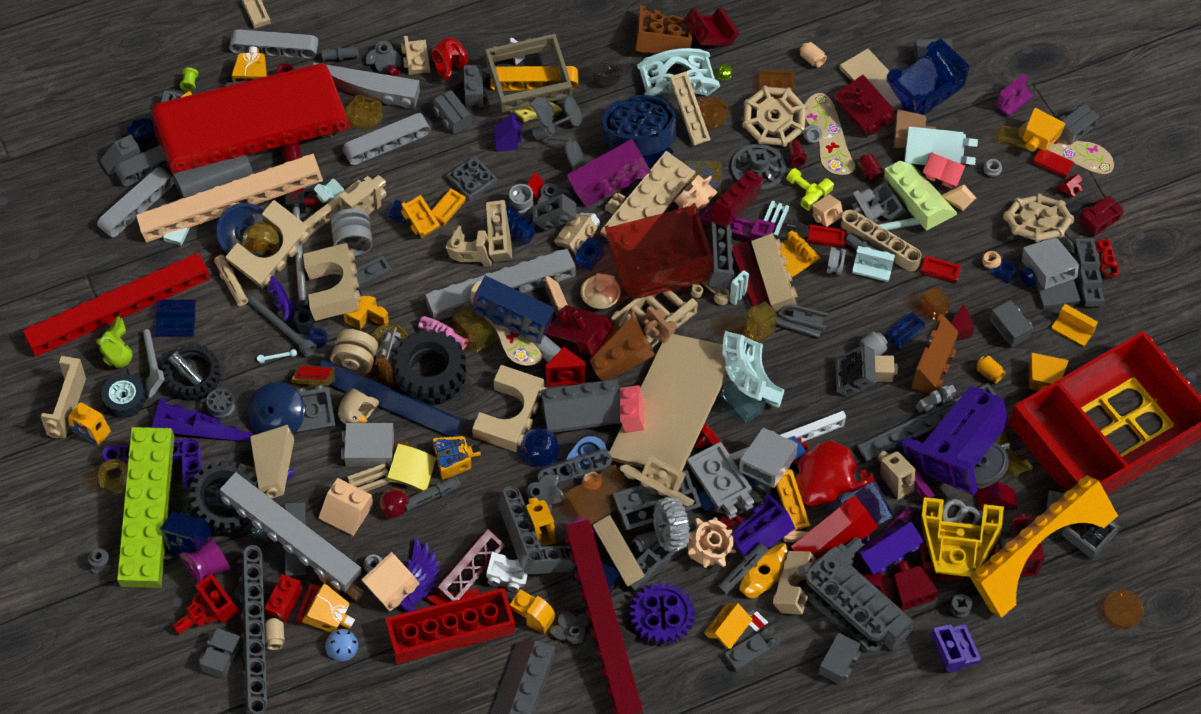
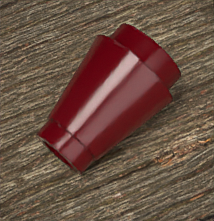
M793 140L789 143V162L794 167H801L806 163L807 155L800 142Z

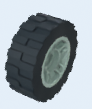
M125 373L117 374V376L110 377L105 382V385L102 386L101 399L105 410L110 415H114L117 418L132 417L144 407L146 402L144 387L135 376Z

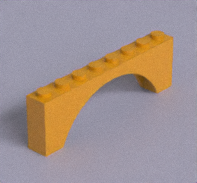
M1087 475L1080 479L1073 488L1065 492L1058 501L1050 505L1043 514L1036 517L1028 527L1023 529L1013 540L1009 541L999 552L994 554L970 576L991 612L1002 618L1016 606V592L1021 571L1030 554L1048 535L1064 526L1075 523H1091L1105 528L1118 517L1100 482Z

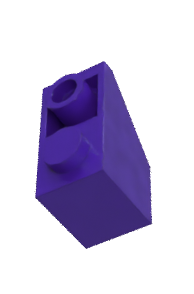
M511 114L494 126L496 152L518 150V142H521L520 121H516V114Z

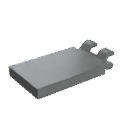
M721 442L687 459V464L716 508L720 509L723 507L729 520L737 516L735 513L738 511L734 506L735 503L741 501L746 511L753 508L754 500L749 495L752 488L743 474L739 472V468Z

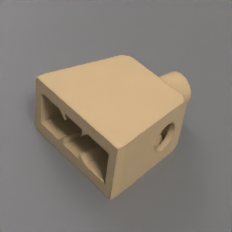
M887 451L881 452L878 455V460L881 462L880 474L897 500L914 492V467L899 452H894L890 455Z

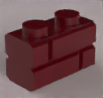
M1111 196L1105 199L1100 198L1093 207H1086L1081 212L1079 224L1092 237H1095L1119 221L1124 210Z

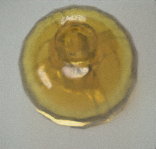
M259 221L247 227L242 237L241 246H245V249L252 254L264 255L265 252H270V255L279 251L280 237L273 226L265 221Z

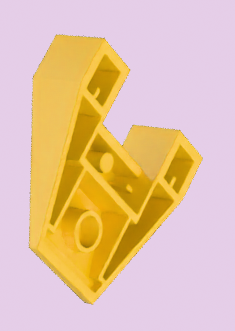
M924 497L921 528L935 573L970 577L979 567L984 565L1001 535L1004 507L984 504L981 526L942 521L944 500Z

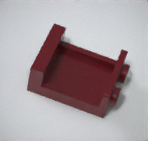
M692 7L683 19L700 45L731 46L740 34L724 8H717L713 15H700L698 10Z

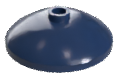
M239 203L229 207L222 213L217 223L216 234L220 246L226 253H229L237 243L255 256H259L266 251L272 241L273 226L263 219V209L254 204ZM241 229L246 230L247 234L245 236L240 234Z
M271 382L260 387L252 396L248 408L250 424L257 434L288 425L293 435L302 425L305 415L304 402L299 392L294 387L282 382ZM271 407L274 408V412L272 414H270L269 409Z

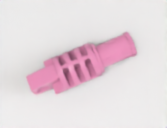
M426 316L421 317L418 328L424 330V332H429V329L435 330L437 333L443 331L446 333V336H453L455 341L461 344L462 350L466 348L467 344L465 342L468 343V339L456 334L453 328L440 323L438 320Z

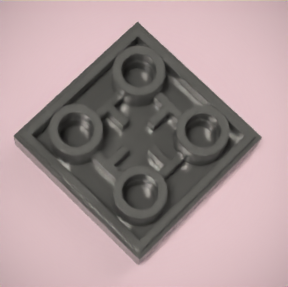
M476 156L446 174L449 182L469 202L498 183V179Z

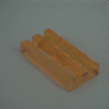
M381 354L376 357L379 376L381 379L383 378L384 384L392 389L395 386L393 370L386 357Z

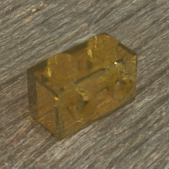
M766 301L757 307H751L746 317L745 336L758 343L772 336L775 331L777 314Z

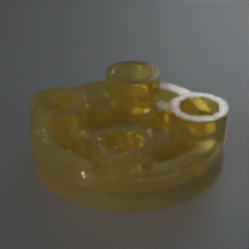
M357 95L347 106L346 114L349 123L353 127L367 130L374 128L381 122L383 110L380 101L371 97Z

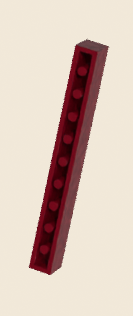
M590 520L566 525L567 532L563 534L566 545H571L572 551H569L571 563H576L577 570H574L576 581H581L582 589H579L582 601L586 600L588 606L584 608L587 620H592L593 627H590L592 639L597 638L598 646L595 649L598 659L602 658L604 665L600 666L603 678H608L609 685H606L608 696L613 697L615 703L611 705L613 714H643V708Z

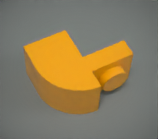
M361 296V301L358 302L359 310L344 313V322L359 330L363 328L368 319L383 327L389 322L388 312L381 306L377 307L376 298L372 296Z
M521 589L510 603V608L513 611L527 618V625L543 635L555 619L554 610L545 600L539 596L535 598Z

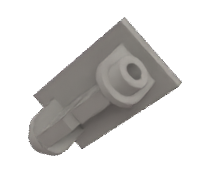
M397 328L384 331L382 334L380 347L376 353L375 366L384 364V368L391 369L392 357L394 356V352L391 350L395 351L402 339L400 337L401 334L396 332Z

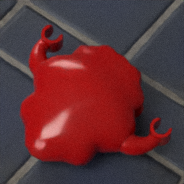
M798 437L797 440L801 444L802 439L801 437ZM807 440L802 444L805 451L809 447ZM833 440L817 443L813 450L806 451L800 457L793 460L799 471L795 480L802 502L807 506L832 504L839 495L848 492H858L874 480L873 473L868 478H865L867 471L863 470L861 472L862 480L856 482L853 474L856 472L857 466L851 450Z

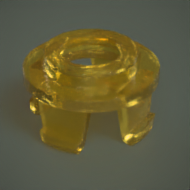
M119 459L105 461L98 470V481L101 488L112 490L114 494L123 492L127 483L128 465ZM120 468L122 474L118 479H110L107 476V470Z

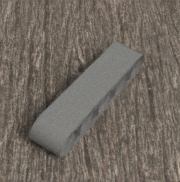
M234 30L231 35L229 49L234 53L240 54L248 53L249 47H257L259 53H263L265 56L313 59L316 57L319 40L313 35Z
M417 113L345 143L342 150L350 164L357 165L425 137L430 133L431 128L421 113Z
M160 166L154 169L103 214L98 220L97 226L110 237H116L137 218L136 215L143 213L173 186V175Z

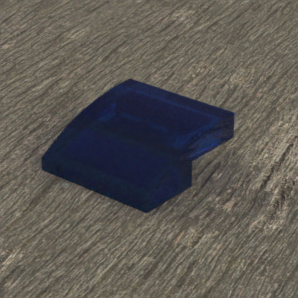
M196 299L158 300L155 327L156 337L194 336Z

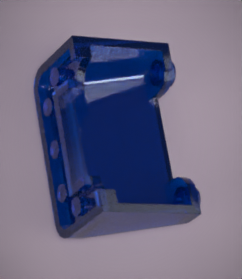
M940 38L927 46L926 56L904 71H901L899 68L890 70L886 81L906 111L925 115L963 88L967 81L970 65Z

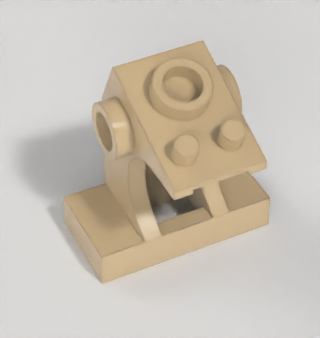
M458 226L457 230H453V236L446 244L450 258L459 262H482L484 267H491L492 258L489 255L486 231H478L475 241L464 242L465 236L461 231V226Z

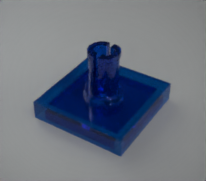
M876 481L840 498L841 503L844 504L855 495L877 525L894 516Z

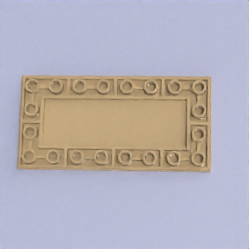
M672 334L668 342L664 344L662 342L640 388L644 396L645 430L625 433L622 426L610 450L612 461L644 468L649 456H653L680 471L683 470L728 374L725 368L723 344Z

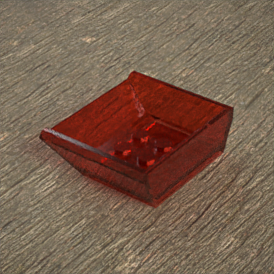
M692 203V206L616 226H604L621 287L634 300L708 281L714 261L695 203Z

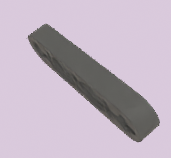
M598 449L544 466L538 471V481L544 476V472L553 474V469L555 468L559 476L558 483L606 468L612 462L611 454L607 449ZM601 454L607 457L606 462L602 463L601 460L595 461L596 466H593L591 457L594 456V460L599 459ZM583 459L588 460L590 463L586 469H581L578 466L579 462ZM564 465L571 468L570 473L567 475H562L559 471Z

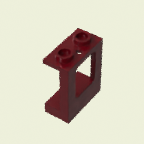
M1022 514L1014 517L1008 538L1016 537L1023 529L1028 527L1035 520L1034 515L1027 516ZM1041 542L1035 548V552L1033 550L1028 557L1019 578L1037 576L1045 560Z

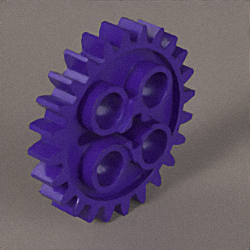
M661 582L658 583V587L650 583L649 590L644 586L643 593L637 592V598L632 599L634 605H630L631 613L629 618L633 619L631 620V626H636L635 633L641 632V639L647 636L648 643L654 639L655 645L662 641L664 646H666L667 640L674 644L675 638L681 641L682 634L687 636V629H692L693 624L691 622L695 621V616H693L695 609L692 608L694 602L688 601L690 595L683 596L684 589L677 591L676 584L669 588V582L666 583L665 587H662ZM659 598L663 599V614L665 615L664 624L666 628L664 630L662 629ZM671 601L676 603V605L670 606L667 603ZM654 603L656 606L649 607L647 606V604ZM670 620H675V621H677L678 623H677V624H670L669 621H670ZM655 621L657 625L651 626L649 622Z

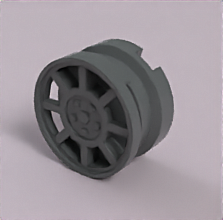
M216 389L207 396L208 412L213 418L223 420V418H229L234 413L235 403L230 391Z

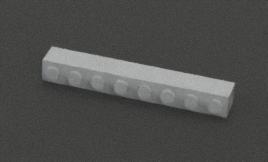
M568 249L557 250L552 254L539 256L527 262L523 261L512 267H504L499 271L486 273L481 277L471 278L459 284H452L441 290H433L426 294V305L432 319L440 321L472 310L471 289L478 281L483 280L485 275L522 293L544 287L545 277L547 276L556 282L575 277L576 266Z
M235 472L220 489L221 500L227 506L232 505L235 507L240 516L243 518L248 517L252 520V524L257 529L265 530L273 541H279L290 554L295 553L299 556V560L304 565L312 566L320 577L329 579L331 585L337 590L342 589L346 592L361 575L360 566Z

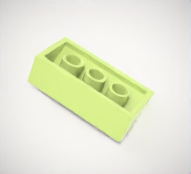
M898 161L885 168L884 182H887L896 197L926 231L957 215V212L913 164Z

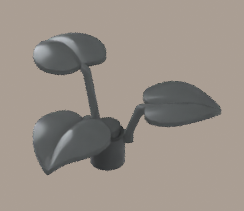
M571 96L564 99L563 106L568 116L552 123L553 109L548 99L541 97L533 100L529 105L533 108L541 124L533 127L535 139L541 140L546 138V141H564L565 151L572 170H577L583 163V153L579 144L576 141L572 142L569 138L551 137L555 133L554 126L570 119L574 127L581 124L582 113L575 99Z

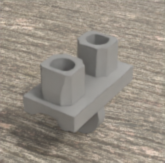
M870 188L862 192L857 190L853 194L860 207L857 202L853 203L854 211L861 215L865 213L869 220L876 223L878 221L877 218L884 211L879 203L872 207L869 206L868 202L876 198Z

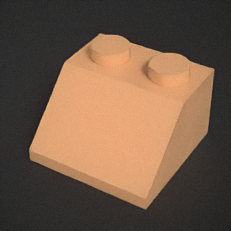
M337 478L326 495L318 519L353 537L373 507L372 495Z
M392 552L362 579L375 597L389 611L397 607L420 584Z

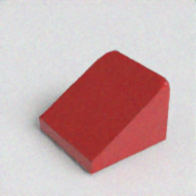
M535 172L526 185L532 189L533 199L539 200L544 182L539 174Z

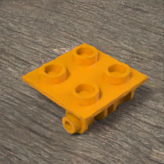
M790 231L787 234L788 239L781 243L783 249L780 252L781 255L784 254L787 260L786 271L789 270L791 276L794 277L821 257L797 232Z

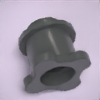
M94 549L88 556L93 574H98L102 571L109 572L111 570V565L109 564L110 556L104 549Z

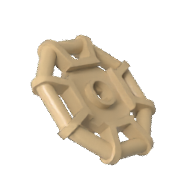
M765 85L752 97L745 99L742 126L758 141L759 145L768 144L787 147L788 143L801 133H804L806 110L808 108L791 91V88H775ZM770 94L783 95V97L779 99H774V97H771ZM763 96L766 97V99L762 103H756ZM789 98L796 107H792L786 99ZM752 108L757 110L756 118L751 119ZM771 113H778V119L771 118ZM793 113H799L798 123L793 121ZM754 124H758L764 130L762 135L753 126ZM789 127L795 129L785 137L784 131ZM768 133L771 135L779 134L780 138L766 137Z
M1041 193L1026 198L1017 197L1008 211H1005L1003 214L1004 220L1008 222L1012 229V234L1035 240L1038 243L1041 240L1056 237L1062 238L1067 228L1074 223V216L1069 213L1063 200L1058 201L1042 196ZM1018 209L1021 211L1020 214H1015Z

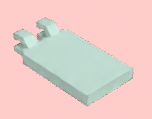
M908 126L904 162L926 165L932 152L959 164L975 165V157L963 155L965 145L977 147L978 139L966 138V134H963V132Z

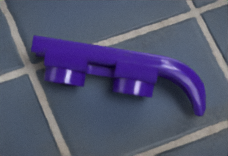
M272 275L270 276L268 290L273 296L276 295L277 300L275 304L280 311L284 309L283 322L287 323L294 316V308L280 280L276 281Z

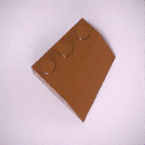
M640 5L636 30V51L658 54L673 49L691 48L692 32L683 20L684 18L674 15L667 17L662 15L661 11L654 10V12L645 10V6Z
M632 308L613 326L612 332L594 356H590V362L595 373L602 381L612 380L655 355Z
M942 314L938 316L935 330L930 335L928 347H925L912 385L913 389L928 395L935 390L940 391L944 381L941 378L943 375H947L950 368L948 362L949 360L953 361L957 352L954 347L958 331Z

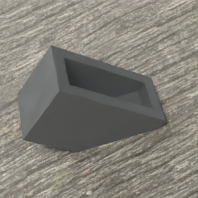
M128 135L115 141L100 161L108 175L115 173L117 164L139 155L140 149L132 135Z

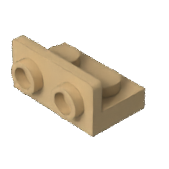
M404 36V43H401L402 54L406 53V57H403L404 68H408L409 75L430 73L426 40L408 42V36Z

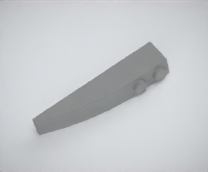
M327 65L336 88L387 105L392 104L405 108L416 107L420 93L419 80Z

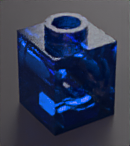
M590 236L576 251V262L578 265L590 271L604 257V245Z

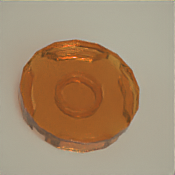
M708 96L698 99L697 103L707 129L718 128L727 121L728 108L723 100L713 96L712 98H707Z
M1118 590L1109 594L1103 605V613L1111 625L1125 630L1140 623L1144 616V606L1136 594L1126 590Z

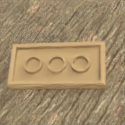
M869 49L840 64L839 69L852 82L863 74L894 110L912 100L913 96Z

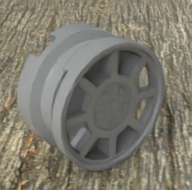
M831 247L827 273L835 272L837 275H842L845 249L836 250V248Z

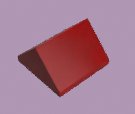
M563 347L546 364V387L585 384V362Z

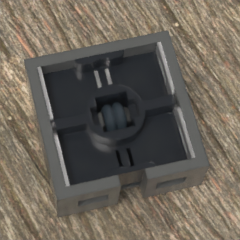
M862 345L835 358L838 393L848 397L859 392L860 388L866 389L876 384L875 352L872 348Z
M1113 521L1105 528L1091 523H1075L1065 526L1061 535L1093 560L1117 534L1120 526Z

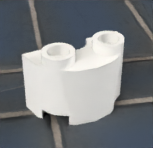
M492 552L487 570L488 584L507 587L509 591L518 592L519 588L526 584L528 573L522 570L518 559L509 560L504 555Z

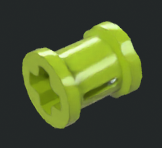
M184 68L182 71L183 79L179 85L182 90L192 92L196 88L195 79L199 73L196 69Z

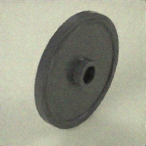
M993 443L973 468L977 485L994 483L1005 474L1009 459L1005 449L999 444Z

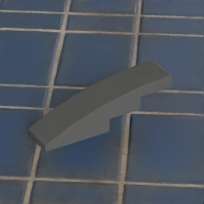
M1094 238L1075 239L1076 260L1079 264L1078 274L1085 307L1104 306L1105 300L1099 271L1100 261Z
M657 542L651 550L648 548L636 560L645 577L630 586L636 591L668 565L685 548L675 552L665 551L660 546V542Z

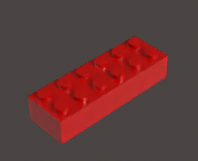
M505 588L385 618L396 664L515 634V622Z

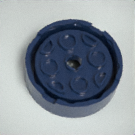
M650 95L629 96V100L622 102L617 100L604 111L602 116L604 140L611 150L632 139L641 154L648 156L665 150L676 138L675 110L670 107V103L659 97Z

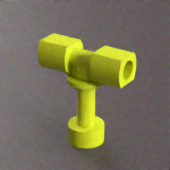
M796 168L792 169L786 177V180L791 184L797 183L806 190V196L802 198L801 206L808 211L812 208L813 204L818 202L820 196L825 197L834 187L833 182L827 178L818 185L815 183L811 185L801 177V172Z

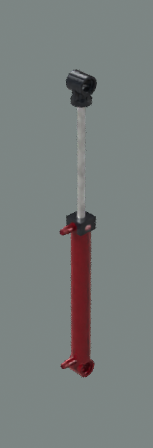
M283 63L277 67L276 74L291 71L294 68L291 64ZM300 141L282 146L283 164L301 158ZM304 188L285 194L287 210L299 220H301L300 214L306 213V205L320 203L318 198H305ZM301 243L297 247L298 251L296 253L299 301L294 304V319L297 331L306 335L313 332L315 323L306 296L303 244Z

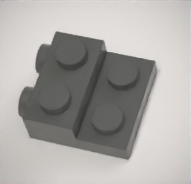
M325 385L314 386L313 390L306 391L305 388L296 389L301 395L305 406L304 419L297 433L335 426L329 387L325 388Z

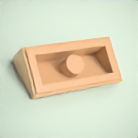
M547 276L545 277V289L558 316L559 312L568 304L558 282Z

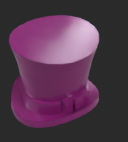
M211 537L195 552L190 554L182 552L179 554L197 584L210 574L214 575L230 569L226 558Z

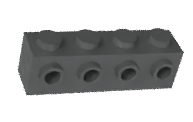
M710 220L706 230L708 286L727 289L729 282H732L734 277V271H732V230H730V224L725 228Z

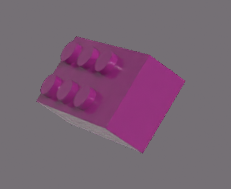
M631 139L567 174L576 194L587 208L599 200L613 195L619 189L628 187L632 182L644 178L651 171L640 150Z

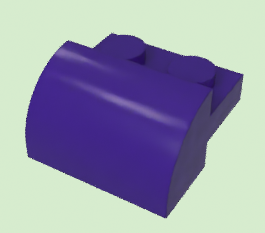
M950 624L932 629L931 636L947 671L957 672L961 667L980 663L981 657L966 624L952 627Z

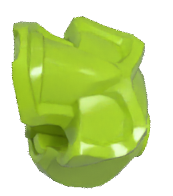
M120 316L116 317L114 323L101 338L96 339V343L100 346V351L105 355L102 359L110 367L114 365L116 368H124L133 357L132 350L128 345L124 346L125 342L120 338L126 332L124 321Z

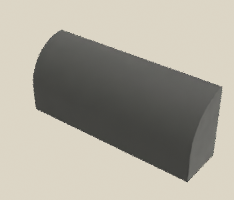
M244 155L173 173V180L181 197L187 198L199 192L213 189L216 186L230 183L233 180L247 177L253 174L247 156Z

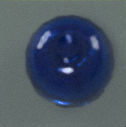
M545 428L530 430L524 435L521 442V457L526 464L536 468L537 466L544 467L553 464L559 454L557 437L553 432Z

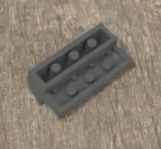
M687 470L682 471L686 475L678 492L693 499L694 503L693 505L686 506L685 512L701 507L696 489L693 488ZM643 485L612 494L618 511L619 521L625 531L652 523L656 502L666 498L659 495L658 490L646 488Z

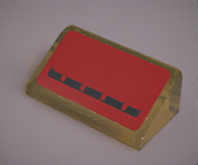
M299 365L292 378V382L328 386L335 381V368Z

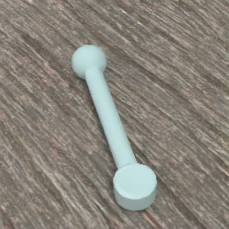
M292 349L290 352L265 357L259 355L257 361L258 363H263L265 360L274 358L295 357L297 351Z

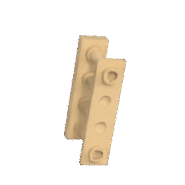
M666 274L662 278L656 279L650 288L621 311H616L611 317V325L613 327L631 308L642 321L646 314L641 308L649 303L654 309L661 308L666 315L665 321H673L677 328H679L697 313L698 303L693 298L688 302H683L668 288L669 276ZM662 292L679 309L675 313H670L654 297ZM653 333L645 335L652 349L661 342Z

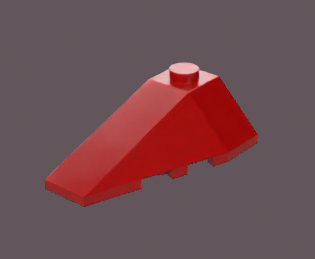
M854 495L791 547L794 551L811 552L814 557L826 554L832 548L838 547L841 543L844 546L848 545L855 537L863 540L877 529L878 526L866 508Z

